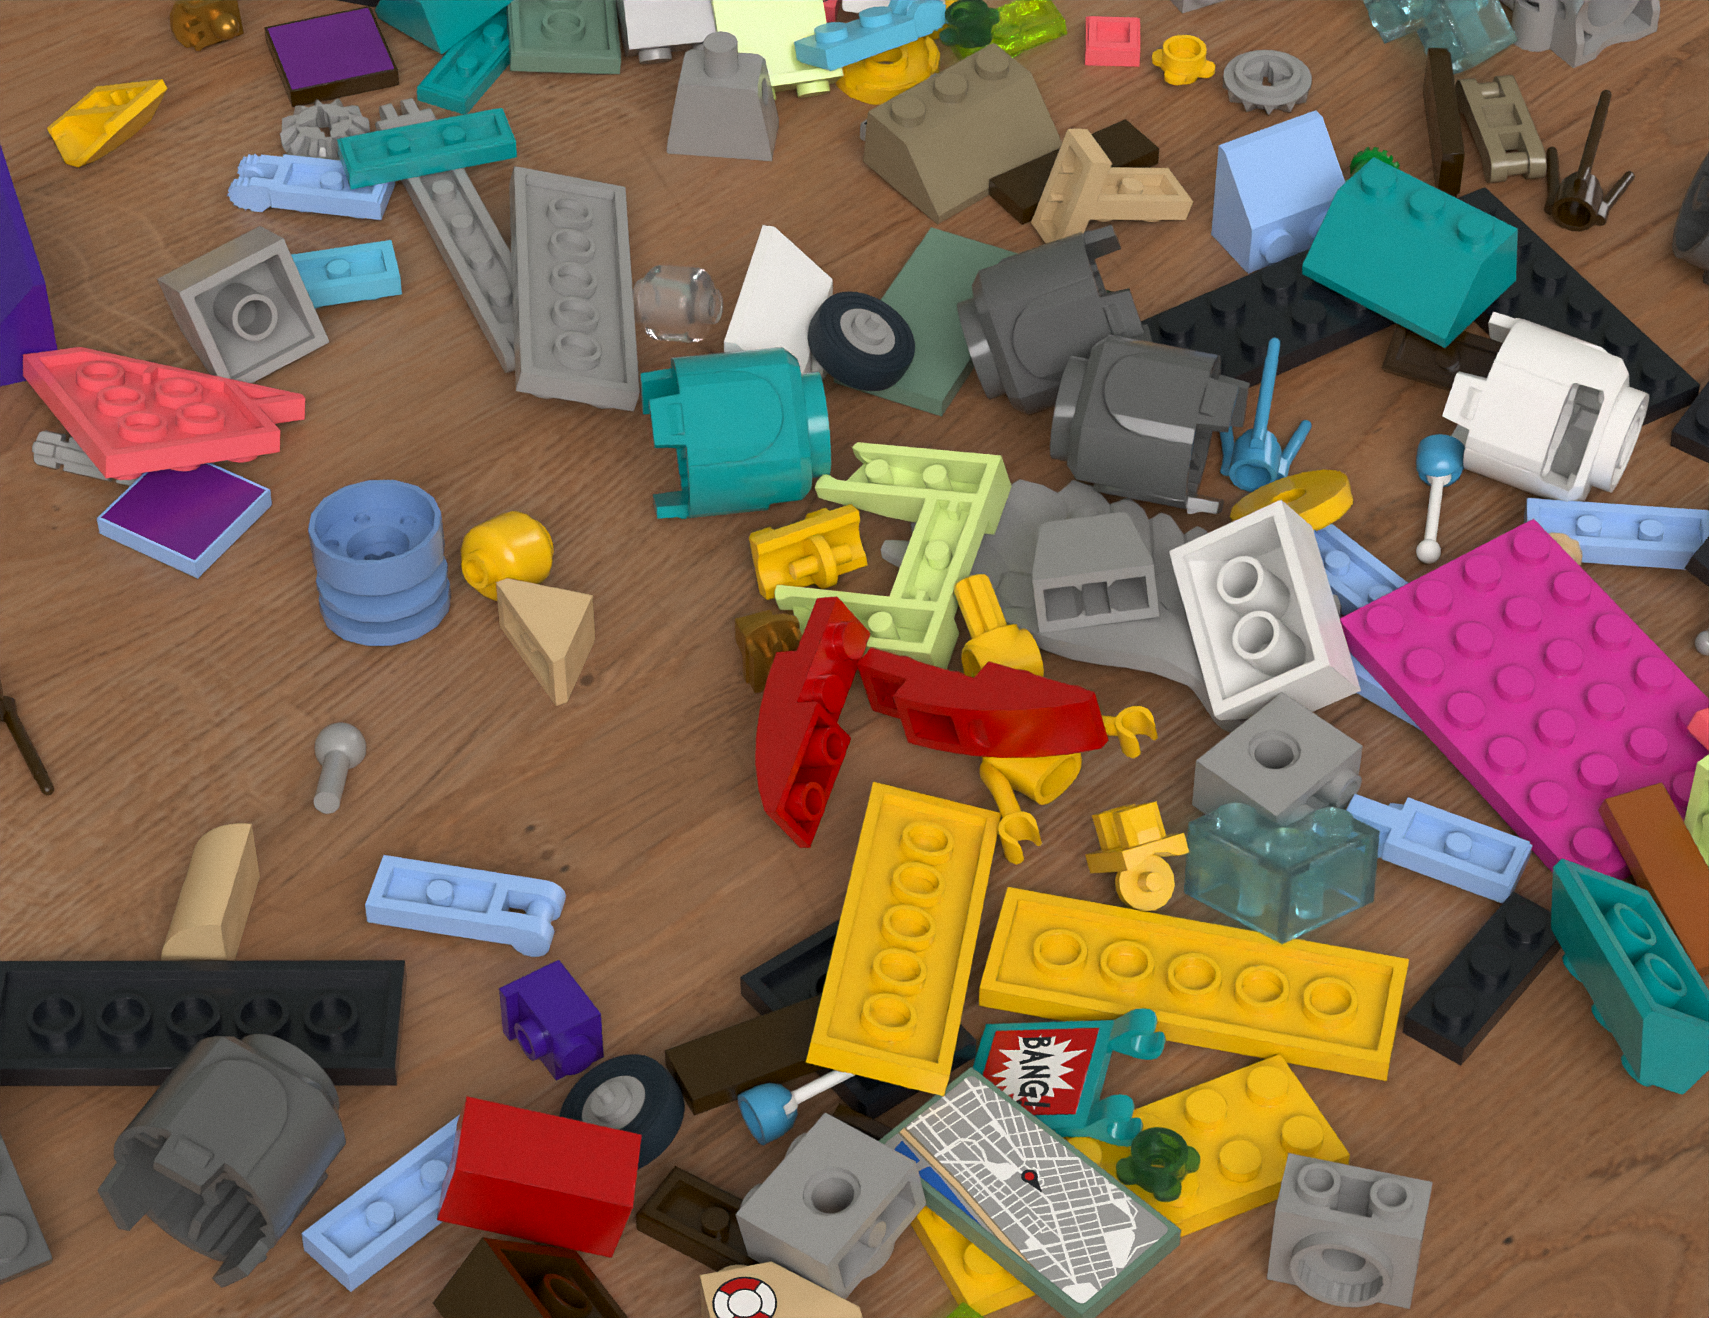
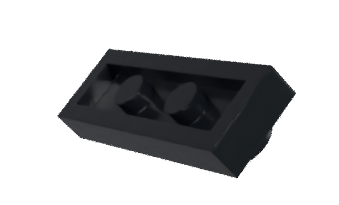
M1513 891L1405 1015L1402 1033L1461 1066L1562 948L1551 930V912Z

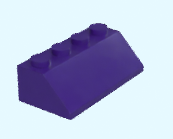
M0 145L1 387L27 381L23 377V354L58 349L46 283Z

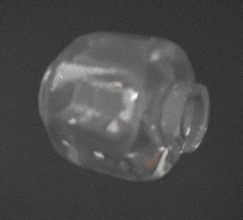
M665 264L653 266L645 274L644 278H640L636 282L633 289L635 321L641 324L646 335L654 340L686 343L701 341L710 332L712 325L717 324L722 316V294L719 289H715V284L710 274L700 267Z

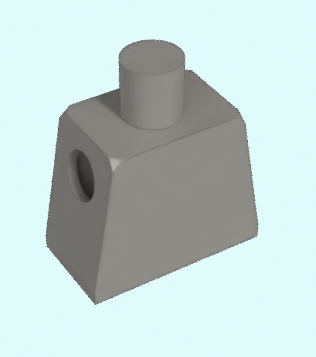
M723 31L713 32L705 37L704 50L691 49L685 52L667 142V154L772 161L779 129V117L766 60L759 54L738 53V41L733 34Z
M1079 507L1071 511L1064 520L1049 521L1039 526L1032 569V583L1039 633L1160 617L1153 558L1130 514L1115 512L1100 515L1097 510L1091 507Z

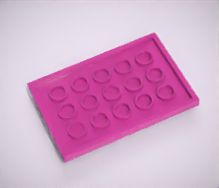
M1535 519L1506 532L1340 618L1349 652L1520 838L1530 841L1529 844H1532V851L1552 873L1553 867L1563 858L1621 881L1632 875L1598 812L1603 801L1607 798L1662 782L1682 820H1685L1697 762L1709 755V751L1689 732L1687 726L1697 711L1709 708V699Z

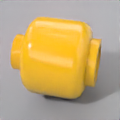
M519 511L501 513L474 526L464 536L460 550L461 568L466 581L484 597L498 601L496 582L509 578L540 585L549 576L553 563V542L547 529L529 515Z

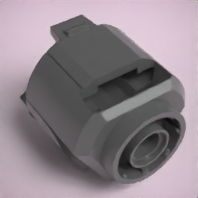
M1112 225L1093 231L1088 230L1084 233L1079 232L1003 258L998 264L978 271L972 284L974 297L958 302L957 310L972 362L989 400L1007 394L1013 408L1027 415L1053 408L1056 405L1065 367L1071 356L1089 359L1092 347L1110 334L1153 342L1148 325H1142L1130 288L1107 293L1097 267L1096 258L1121 249L1119 239Z
M1110 334L1092 347L1089 359L1071 356L1067 362L1053 415L1050 438L1051 458L1067 462V466L1077 480L1094 483L1093 489L1096 491L1188 509V514L1198 512L1219 514L1223 510V499L1197 493L1206 465L1212 432L1228 433L1230 426L1243 427L1250 383L1220 375V355Z
M252 1034L245 1036L241 1040L228 1036L203 1039L190 1049L119 1135L114 1146V1159L117 1163L97 1191L118 1229L130 1231L146 1214L162 1230L183 1245L217 1261H223L224 1263L212 1279L221 1288L247 1277L257 1264L266 1260V1253L271 1248H274L328 1178L325 1170L346 1145V1138L339 1115V1097L335 1086L325 1071L310 1056L280 1038L266 1034Z

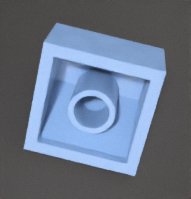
M1316 110L1218 145L1211 235L1248 274L1310 249L1337 190L1345 183L1323 117Z

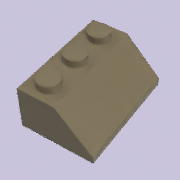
M992 43L868 111L863 162L938 225L989 196V179L1059 149L1062 141L1032 73L998 45Z

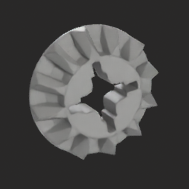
M1254 50L1240 54L1226 65L1223 74V88L1228 90L1230 102L1243 103L1246 112L1256 108L1264 109L1268 116L1273 109L1291 112L1294 104L1306 103L1312 83L1310 70L1301 60L1290 54L1275 50ZM1263 77H1268V82L1271 83V86H1263Z
M316 99L314 106H295L293 115L282 118L281 144L288 155L340 160L337 139L370 133L369 119L362 116L359 106L350 105L344 107L340 99H336L330 104H322ZM329 127L330 137H325L324 132H321L320 128Z

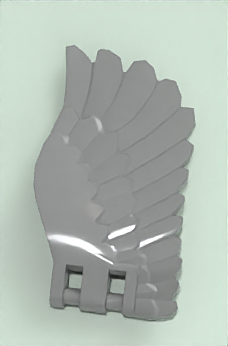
M1021 479L1011 484L1012 487L995 535L984 533L969 575L985 574L989 577L1007 625L1017 624L1019 629H1027L1035 639L1038 648L1072 660L1151 672L1188 685L1195 692L1213 721L1225 731L1232 732L1248 720H1219L1214 716L1169 554L1170 550L1207 534L1206 530L1196 526L1183 534L1170 515L1161 512L1152 519H1148L1144 509L1131 498H1125L1109 504L1099 491L1093 489V486L1076 480H1072L1058 493L1044 485ZM1079 507H1091L1097 510L1100 515L1115 512L1130 514L1153 558L1160 617L1039 633L1032 583V569L1039 526L1049 521L1064 520L1071 511ZM911 522L912 533L916 525L915 522ZM885 540L880 549L882 558L900 568L910 541ZM1333 595L1337 612L1340 618L1341 604L1338 599V596Z

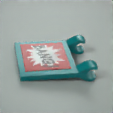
M1144 1008L1132 1010L1115 1020L986 1024L973 1069L1061 1137H1091L1112 1145L1128 1147L1138 1142L1143 1129L1142 1120L1137 1117L1132 1118L1135 1108L1132 1098L1119 1094L1108 1096L1099 1101L1112 1051L1143 1060L1157 1059L1164 1049L1166 1037L1163 1032H1155L1158 1021L1155 1012Z

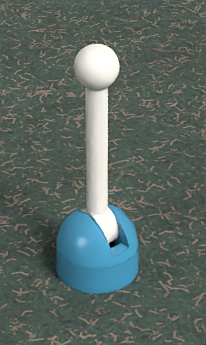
M1436 434L1428 436L1420 441L1417 448L1416 469L1420 479L1428 486H1431L1424 540L1418 544L1416 549L1418 559L1426 564L1436 562L1441 555V548L1436 539L1443 487L1450 486L1458 481L1464 470L1465 446L1461 441L1449 435Z
M833 1070L792 1092L781 1084L766 1083L757 1085L738 1095V1105L751 1134L758 1143L764 1146L782 1137L793 1128L798 1115V1104L855 1076V1074Z

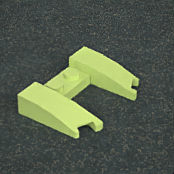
M857 442L852 449L855 457L863 465L846 481L837 480L828 474L822 475L817 480L815 490L818 497L843 505L852 504L857 509L916 523L890 596L777 585L774 591L776 603L779 610H793L803 635L816 599L837 596L871 633L862 657L872 647L895 655L908 656L916 661L947 670L959 636L954 620L959 606L954 594V585L962 579L969 577L984 533L995 535L1012 487L1002 456Z

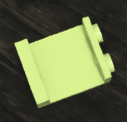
M711 0L716 32L723 31L733 34L738 41V53L759 54L765 58L774 100H776L775 92L792 89L797 90L798 98L829 93V84L837 82L844 76L842 67L829 71L801 63L796 58L794 41L814 35V29L817 26L827 23L823 0Z

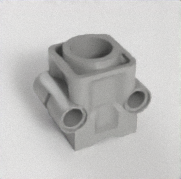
M1500 0L1513 11L1510 39L1516 46L1532 52H1542L1550 49L1573 68L1596 59L1603 49L1612 44L1636 41L1656 32L1661 9L1659 0Z

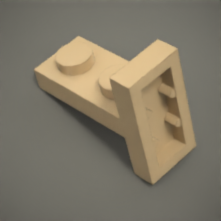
M1068 129L1031 223L1047 244L1079 232L1084 233L1089 220L1110 222L1112 220H1144L1147 222L1186 220L1193 200L1169 168L1111 167L1112 162L1088 129Z

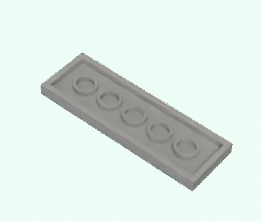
M514 166L509 183L516 391L530 393L543 399L559 398L587 403L601 409L616 408L634 412L640 389L626 188Z

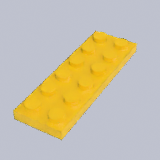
M873 782L806 1063L900 1085L908 1089H916L944 1096L950 1077L1001 813Z
M1007 887L979 987V1006L1064 1022L1115 1020L1135 1009H1150L1155 1012L1158 1019L1155 1032H1163L1167 1041L1264 1059L1281 1054L1286 1063L1387 1081L1409 959Z
M1281 1054L1135 1109L1132 1118H1140L1143 1123V1129L1138 1142L1133 1146L1112 1145L1091 1137H1062L1180 1228L1181 1237L1277 1200L1288 1153L1349 1165L1350 1158L1349 1152ZM927 1206L910 1223L966 1318H979L1036 1295Z

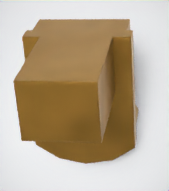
M179 0L174 2L170 12V28L174 37L186 48L193 47L196 51H201L206 46L224 40H231L236 36L244 34L237 0Z
M769 609L735 618V641L743 656V678L746 684L750 683L754 694L764 691L776 652L797 651L802 633L796 616L784 613L773 615Z

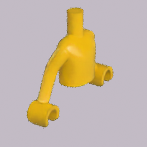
M1131 706L1122 710L1117 716L1102 715L1107 736H1118L1121 751L1127 757L1136 758L1141 754L1139 742L1135 735H1147L1152 740L1158 739L1154 718L1148 708ZM1081 752L1037 758L982 757L979 775L981 781L993 795L1002 815V820L998 825V832L1005 858L1010 863L1017 865L1024 861L1023 852L1018 841L1030 840L1036 846L1042 844L1035 818L1030 813L1021 811L1013 790L1021 792L1039 805L1052 802L1076 779L1082 764Z

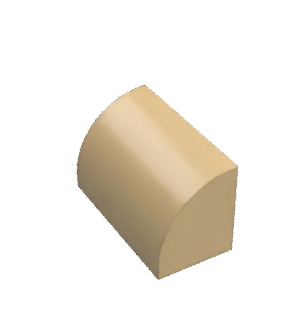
M237 823L220 826L207 832L198 840L164 943L161 961H235L260 878L252 824Z

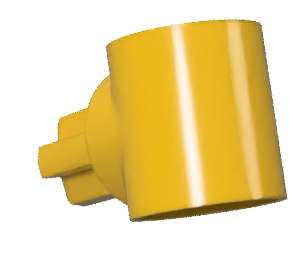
M975 574L954 585V594L972 638L965 643L961 653L964 674L974 678L986 663L990 661L1017 670L1023 669L1034 675L1044 677L1042 657L1035 639L1027 629H1019L1017 624L1007 625L989 577L985 574Z

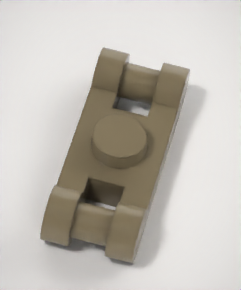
M1513 75L1495 76L1493 82L1477 83L1475 78L1457 80L1455 88L1458 109L1460 113H1464L1478 148L1486 182H1505L1507 176L1523 174L1525 179L1544 178L1547 167L1545 150ZM1518 149V152H1513V153H1506V152H1505V151H1509V150Z

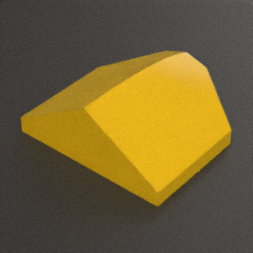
M162 79L96 86L47 127L65 163L78 168L115 150L150 122L168 88Z

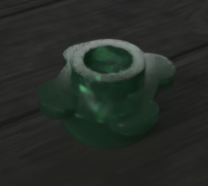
M983 0L955 1L945 11L947 28L940 32V41L945 46L958 44L963 48L986 46L993 39L991 33L993 25L1000 21L999 12L994 8H988Z
M1163 1127L1149 1128L1139 1132L1133 1139L1130 1156L1122 1158L1117 1162L1116 1176L1125 1185L1137 1184L1144 1190L1153 1193L1154 1198L1158 1201L1171 1202L1180 1197L1182 1192L1181 1183L1187 1174L1194 1173L1199 1169L1200 1155L1195 1148L1187 1146L1186 1141L1177 1132ZM1152 1165H1161V1166H1164V1167H1163V1168H1158V1167H1153Z

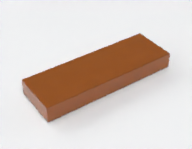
M1661 782L1605 799L1598 812L1638 887L1649 891L1701 977L1709 975V867L1666 788Z

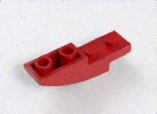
M837 596L816 599L797 651L776 652L759 710L755 766L758 790L764 811L799 848H811L840 767L846 756L851 737L837 722L858 669L857 663L864 654L871 634Z
M872 647L857 663L872 711L901 719L907 741L911 744L969 756L1037 758L1102 749L1109 741L1095 692L1086 690L1078 685L1065 684L1034 675L1023 669L1017 670L990 661L973 678L959 671H949L916 661L908 656H899Z

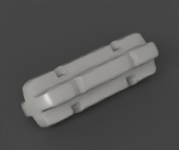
M44 430L39 432L36 441L33 442L34 462L39 466L57 470L60 469V465H64L63 471L108 482L113 480V478H105L72 436L69 438V441H65V434ZM138 478L132 480L116 479V483L131 486Z

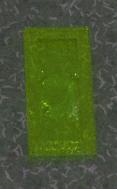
M1016 0L945 29L948 45L959 61L992 43L998 45L1011 57H1015L1026 50L1068 34L1065 19L1052 0Z

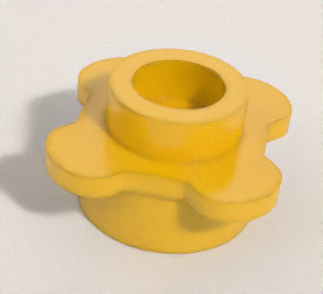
M1172 36L1164 42L1163 49H1158L1152 54V63L1155 66L1161 67L1164 71V80L1172 85L1191 84L1199 77L1210 78L1215 73V64L1212 61L1206 60L1207 48L1205 43L1195 36Z

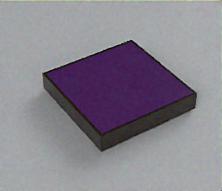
M370 6L264 27L267 46L292 107L315 103L316 99L321 102L399 85L398 69Z

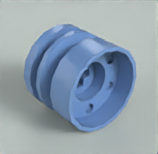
M368 480L337 490L325 497L311 513L308 528L312 560L317 570L316 586L320 594V612L328 629L343 640L365 646H393L418 639L439 625L449 612L451 588L447 578L448 563L444 557L445 539L442 515L434 497L416 485L397 480Z

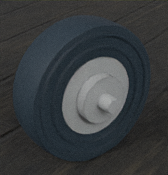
M840 292L830 296L818 308L808 329L809 347L820 366L838 381L860 390L881 391L892 387L903 377L915 353V340L912 331L902 316L885 302L860 292Z
M629 1054L609 1059L587 1072L568 1093L559 1117L641 1134L639 1170L660 1156L674 1140L684 1118L685 1103L678 1083L663 1065L645 1055Z

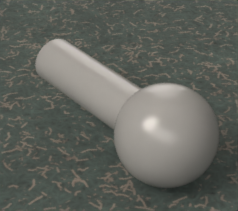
M343 722L326 726L318 734L315 741V755L318 762L322 765V770L314 797V806L318 811L326 814L334 813L338 810L348 770L360 764L366 755V741L363 734L355 726Z

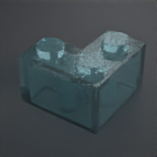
M1363 0L1368 10L1369 18L1378 30L1384 44L1416 31L1425 48L1426 56L1428 48H1448V52L1451 53L1454 75L1475 67L1518 41L1499 0Z
M1236 802L1224 804L1217 810L1188 822L1187 845L1189 853H1186L1184 893L1280 944H1284L1374 902L1380 831L1353 818L1350 812L1330 806L1320 808L1307 817L1282 826L1258 814L1249 805Z

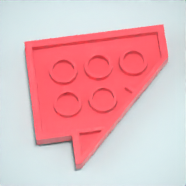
M83 347L23 354V377L105 478L132 480L140 477L143 473L165 469L191 471L200 467L201 464L218 461L250 462L255 460L258 455L280 452L281 430L275 424L305 420V397L299 393Z

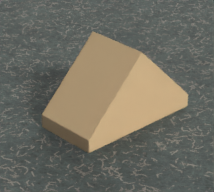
M509 578L496 582L500 628L555 706L568 702L595 641L593 595Z

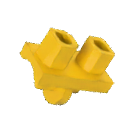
M852 504L831 511L823 508L808 513L802 521L774 530L771 527H767L751 533L749 543L759 593L766 600L775 598L774 591L777 585L807 587L816 584L820 589L824 590L837 584L838 575L867 566V558L859 534V510Z
M1157 801L1139 805L1127 804L1092 815L1101 850L1085 854L1090 874L1117 872L1115 878L1116 892L1120 900L1130 909L1155 911L1164 906L1172 897L1175 882L1174 874L1169 864L1161 857L1179 856L1189 853L1184 833H1165Z

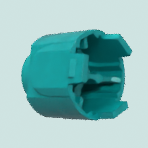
M775 347L671 358V368L640 373L643 415L650 414L654 448H676L681 491L653 494V505L657 519L674 517L687 519V517L696 518L765 511L769 509V505L774 503L804 499L812 488V478H820L825 474L830 475V429L822 377L820 372L801 373L797 358L785 348Z

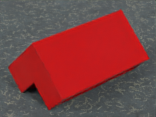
M466 1096L457 1122L452 1158L442 1183L437 1220L612 1258L633 1209L642 1135Z

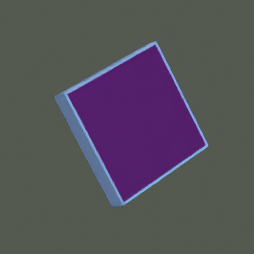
M212 463L201 464L200 467L191 471L165 469L146 472L97 517L99 534L198 579L272 506L271 492L266 487Z

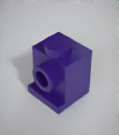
M560 960L499 988L503 1033L509 1041L517 1038L526 1056L531 1061L540 1059L556 1081L567 1075L578 1074L587 1069L593 1062L604 1057L601 1013Z

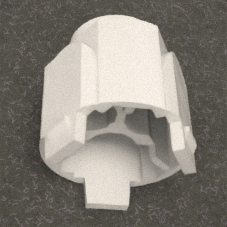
M1493 312L1488 322L1490 338L1503 344L1492 365L1488 378L1460 371L1456 373L1442 417L1458 424L1451 436L1461 441L1465 446L1464 468L1545 499L1583 502L1592 486L1610 493L1613 492L1627 467L1639 437L1648 408L1649 394L1629 387V373L1622 358L1609 354L1602 347L1522 318H1512Z

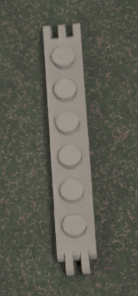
M413 98L400 101L402 111L400 116L397 115L391 103L379 106L381 121H377L375 126L376 131L437 119L430 108L419 111ZM460 168L401 180L505 373L515 371L511 252L465 169Z

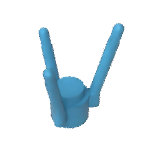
M1272 338L1268 343L1253 429L1245 431L1236 442L1234 441L1232 426H1230L1228 433L1219 432L1223 453L1220 472L1224 476H1229L1235 486L1248 492H1253L1259 487L1288 477L1290 465L1312 427L1310 421L1303 420L1293 433L1283 452L1275 435L1267 430L1281 345L1278 338Z

